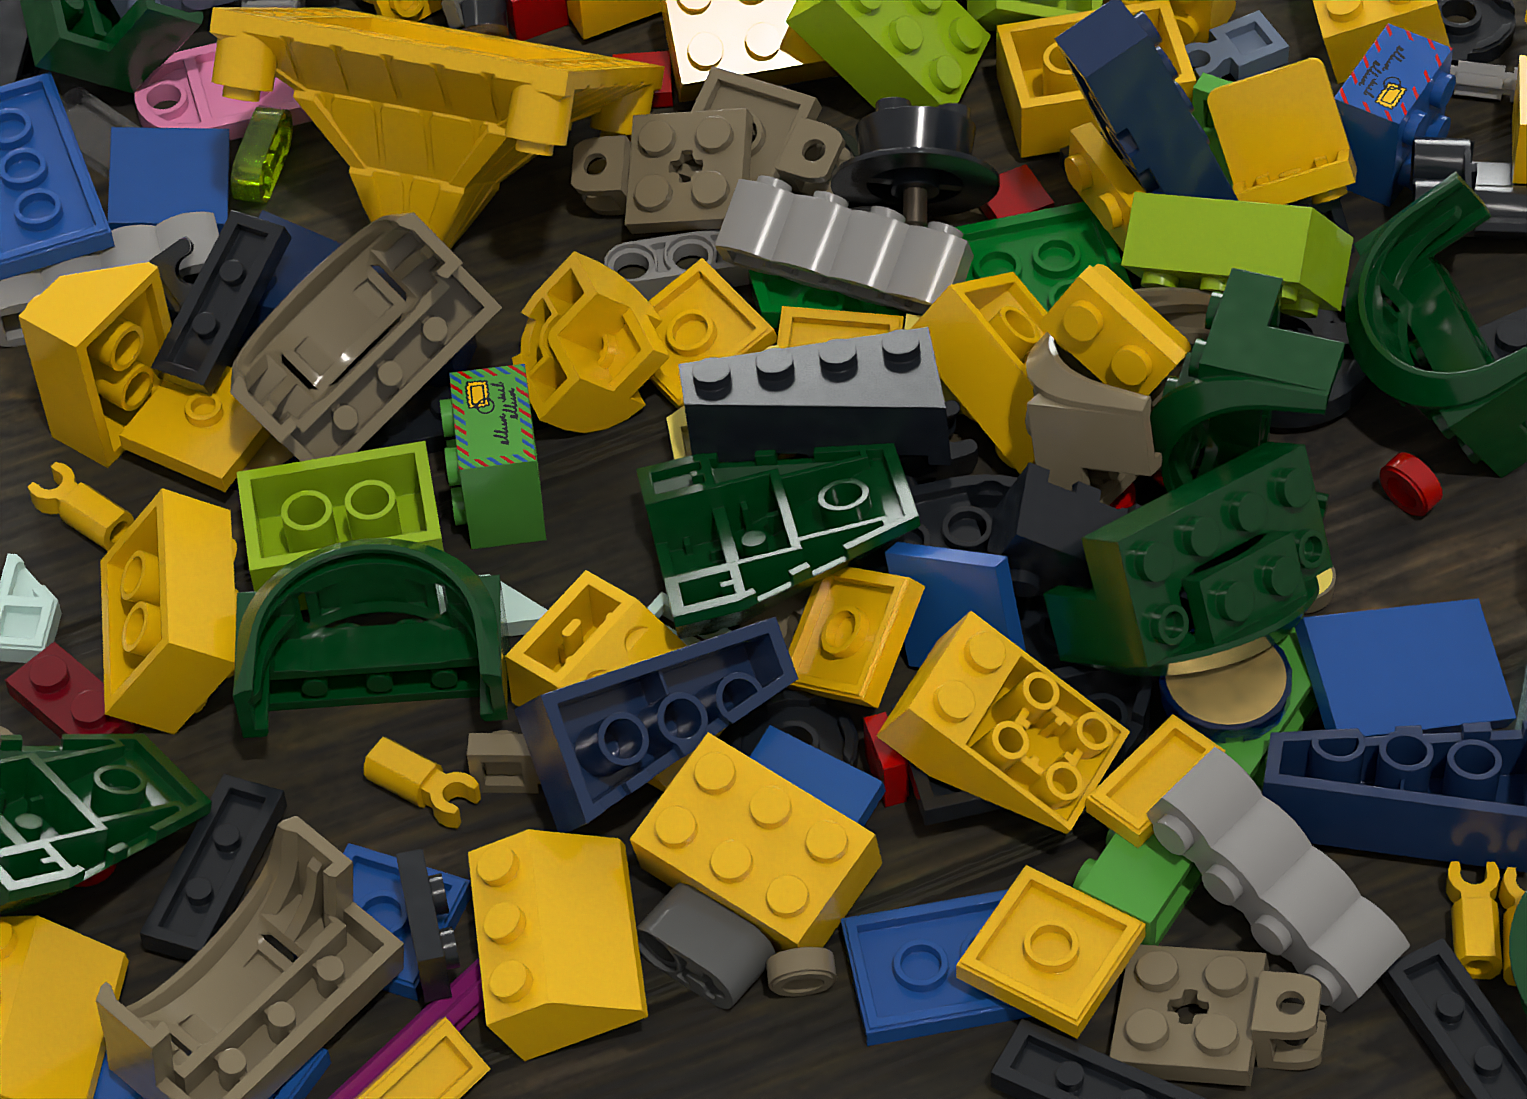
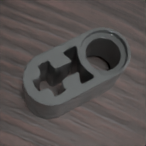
M685 883L676 884L636 927L639 951L648 962L708 1002L722 1009L733 1007L766 970L767 959L775 954L772 944L757 927L698 889Z

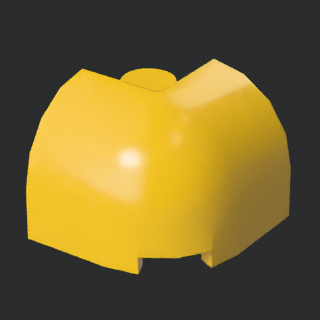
M574 251L533 294L521 311L522 314L529 318L521 338L520 354L512 357L513 365L525 364L530 403L540 421L563 430L588 433L606 430L628 420L642 409L646 404L638 389L666 362L670 355L655 330L662 322V319L647 299L616 271Z

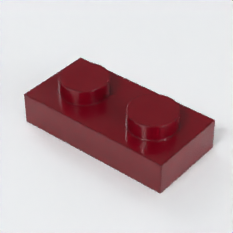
M56 642L51 643L5 679L9 695L60 739L62 734H134L142 727L140 724L105 715L104 683Z

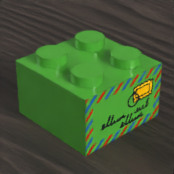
M525 364L449 373L452 398L440 400L444 437L456 436V439L446 440L447 448H445L449 486H462L451 488L455 525L468 524L471 549L547 540Z

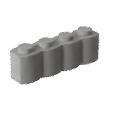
M764 175L758 176L757 181L738 180L715 243V247L722 259L733 265L763 274L781 276L809 287L836 291L860 301L894 307L903 312L920 316L928 310L949 285L965 282L974 257L968 241L962 239L963 233L948 224L929 222L927 227L908 225L905 223L906 218L892 209L873 206L870 212L852 210L848 208L849 203L845 199L833 193L815 191L813 197L791 193L792 187L786 182Z
M182 213L170 217L156 226H123L111 230L115 244L114 247L0 280V346L14 347L26 345L18 316L25 310L32 298L43 293L59 276L149 262V260L185 236L193 242L194 250L180 263L179 273L185 282L194 284L219 236L214 213Z
M1214 747L1146 813L1154 825L1153 830L1158 841L1171 853L1183 855L1195 863L1202 874V882L1211 896L1220 903L1232 905L1244 913L1246 919L1251 924L1253 937L1262 948L1271 954L1281 955L1292 962L1299 974L1310 976L1320 982L1322 1005H1330L1339 1012L1344 1011L1357 1001L1410 947L1409 942L1397 925L1380 908L1361 896L1347 874L1327 855L1313 847L1297 823L1278 805L1264 797L1247 772L1220 749Z

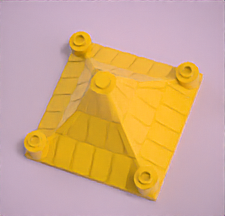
M213 7L209 31L218 38L212 82L224 85L223 97L259 102L261 91H273L275 77L293 88V98L350 166L349 174L370 222L372 223L386 215L414 212L449 249L453 247L499 190L500 183L537 155L552 156L554 145H567L568 133L571 131L573 122L591 116L590 127L601 130L600 137L626 135L631 142L633 115L651 114L654 92L661 90L665 66L341 8Z

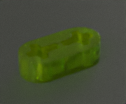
M261 105L256 107L233 163L231 190L234 199L262 204L269 201L291 146L293 121L291 112L288 109Z

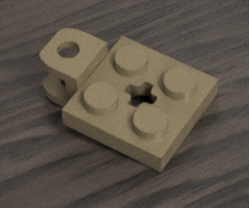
M712 66L691 112L747 108L753 116V135L755 137L751 147L749 180L757 181L758 176L761 175L774 177L789 184L792 187L791 193L813 197L815 191L833 193L831 190V180H828L831 178L835 165L838 167L843 162L853 158L854 155L845 148V140L839 131L827 124L816 121L822 109L817 98ZM689 160L683 163L676 173L680 175L684 183L691 181L692 173L702 171L703 165L697 164L695 160Z
M747 108L633 115L631 142L626 135L593 137L575 145L571 184L578 193L587 195L586 204L593 212L601 215H625V226L631 234L721 229L738 180L750 179L753 116ZM595 158H602V159H599V160L593 162V163L589 166V168H588L589 174H588V173H587V166H588V164L590 163V161H592V160L595 159ZM689 160H695L697 164L703 165L702 171L692 173L691 181L684 183L680 175L676 173L678 168Z
M1140 944L1125 967L1109 1057L1162 1080L1251 1086L1255 1057L1257 1068L1282 1070L1314 1068L1322 1062L1327 1029L1326 1015L1320 1010L1322 998L1321 984L1316 979L1307 975L1269 971L1267 953ZM1286 998H1298L1304 1004L1283 1003L1282 1001ZM1188 1004H1197L1199 1008L1208 1010L1207 1014H1196L1192 1024L1180 1023L1179 1015L1175 1011ZM1308 1038L1304 1044L1299 1046H1291L1284 1042V1040Z

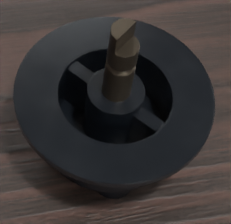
M886 97L878 100L875 104V112L863 117L856 124L855 134L859 156L840 164L831 175V190L833 194L845 199L849 206L853 208L860 206L889 208L902 214L906 218V224L927 227V217L954 215L978 208L992 200L1000 189V176L996 169L984 160L972 156L976 126L971 120V110L968 106L959 103H946L937 107L912 106L909 100L901 97Z

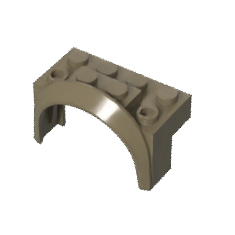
M414 212L386 215L365 226L339 246L313 269L268 315L243 346L233 363L230 393L299 461L354 453L502 307L461 266L463 262ZM371 266H380L406 292V301ZM401 316L400 321L337 383L331 385L372 342ZM282 354L317 389H308L282 363Z
M1176 287L1133 289L1188 339L1191 345L1189 353H1192L1197 338L1207 340L1210 330L1205 329V318L1213 292ZM1046 332L1033 346L1026 361L1027 378L1033 387L1034 397L1027 403L1025 424L1028 434L1032 437L1035 464L1050 470L1048 482L1071 491L1072 484L1080 481L1102 490L1100 502L1110 505L1139 475L1152 476L1161 467L1162 455L1161 453L1154 452L1150 412L1162 398L1168 376L1179 377L1186 356L1149 396L1103 384L1071 353L1063 350L1055 339Z
M298 816L282 820L277 825L270 855L257 881L226 923L189 962L153 992L126 1007L116 999L112 986L109 983L105 982L100 987L96 1004L105 1037L109 1069L144 1099H268L404 969V943L353 902V861ZM267 935H272L294 953L298 959L292 963L264 938Z

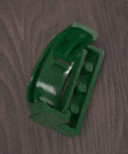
M20 0L35 67L129 93H134L154 70L170 58L198 29L204 18L203 12L195 11L189 13L155 3V0H137L122 18H120L111 0Z
M1455 171L1389 221L1354 243L1360 259L1356 264L1347 291L1345 305L1346 331L1355 360L1370 381L1384 393L1396 399L1403 407L1406 405L1417 407L1429 420L1433 419L1439 430L1448 440L1456 437L1460 447L1474 465L1484 461L1502 478L1527 462V346L1496 361L1448 270L1434 257L1492 218L1484 201ZM1407 326H1410L1415 335L1410 341H1408ZM1410 350L1424 370L1415 367Z
M1232 268L1224 292L1213 291L1205 318V329L1210 330L1207 340L1196 339L1192 353L1187 352L1179 377L1168 376L1162 398L1150 412L1154 452L1161 453L1162 455L1161 467L1151 478L1163 495L1270 440L1272 410L1325 414L1338 369L1340 370L1345 343L1279 329L1283 278ZM1199 454H1204L1201 464H1196ZM1316 491L1322 520L1324 521L1328 508L1329 494Z
M1268 441L1085 535L1081 540L1094 589L1058 585L1043 593L1059 658L1060 661L1127 675L1168 676L1201 672L1230 665L1270 648L1282 640L1296 626L1316 600L1320 590L1316 576L1333 567L1305 444ZM1240 544L1249 547L1245 552L1226 562L1190 575L1195 568ZM1182 586L1186 591L1195 627L1194 635L1188 632L1189 619L1187 612L1182 607L1179 596Z
M367 538L336 543L317 549L283 567L267 580L258 591L237 593L233 698L243 738L266 737L268 735L269 711L480 697V716L484 721L508 720L507 695H511L505 655L511 650L500 575L478 576L457 558L422 543L402 539ZM439 586L443 589L446 611L442 614ZM303 592L307 603L310 624L303 621L298 596ZM375 612L405 613L429 619L427 621L413 618L404 619L396 624L360 626L353 623H342L332 628L324 627L347 617Z

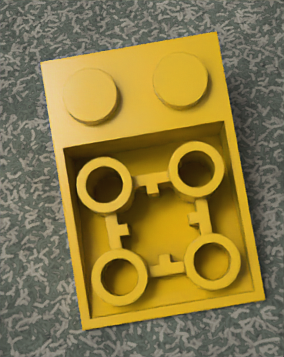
M585 570L505 655L512 703L521 706L539 695L686 647L687 645L638 599ZM725 729L714 736L718 738ZM693 752L667 767L647 783L665 792Z
M970 611L937 640L876 736L928 776L1067 834L1072 830L1085 808L1086 798L1097 788L1130 731L982 618Z

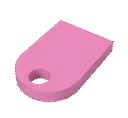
M217 43L174 53L149 75L135 91L134 97L139 121L143 128L229 129L230 140L312 121L293 98L294 89L276 77L273 91H261L259 102L223 97L224 85L212 82ZM163 101L178 102L168 109L153 108L156 104Z

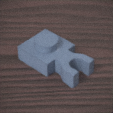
M1260 10L1210 29L1208 43L1197 42L1185 45L1191 66H1199L1194 69L1197 81L1203 72L1219 78L1230 73L1236 81L1286 64L1289 57V45Z

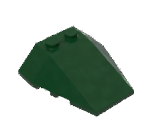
M894 443L815 447L813 452L814 458L778 460L776 450H757L755 452V461L725 463L719 462L717 453H702L636 469L678 637L683 639L695 635H709L723 628L743 624L921 526L919 515Z
M62 734L61 745L22 746L23 739L21 735H0V915L27 909L57 895L211 812L212 801L145 734Z

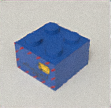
M1389 23L1380 33L1334 97L1357 167L1356 182L1346 185L1348 191L1390 207L1404 187L1410 189L1411 153L1414 136L1446 138L1450 129L1451 118L1445 116V109L1456 84V76L1450 74L1453 48Z

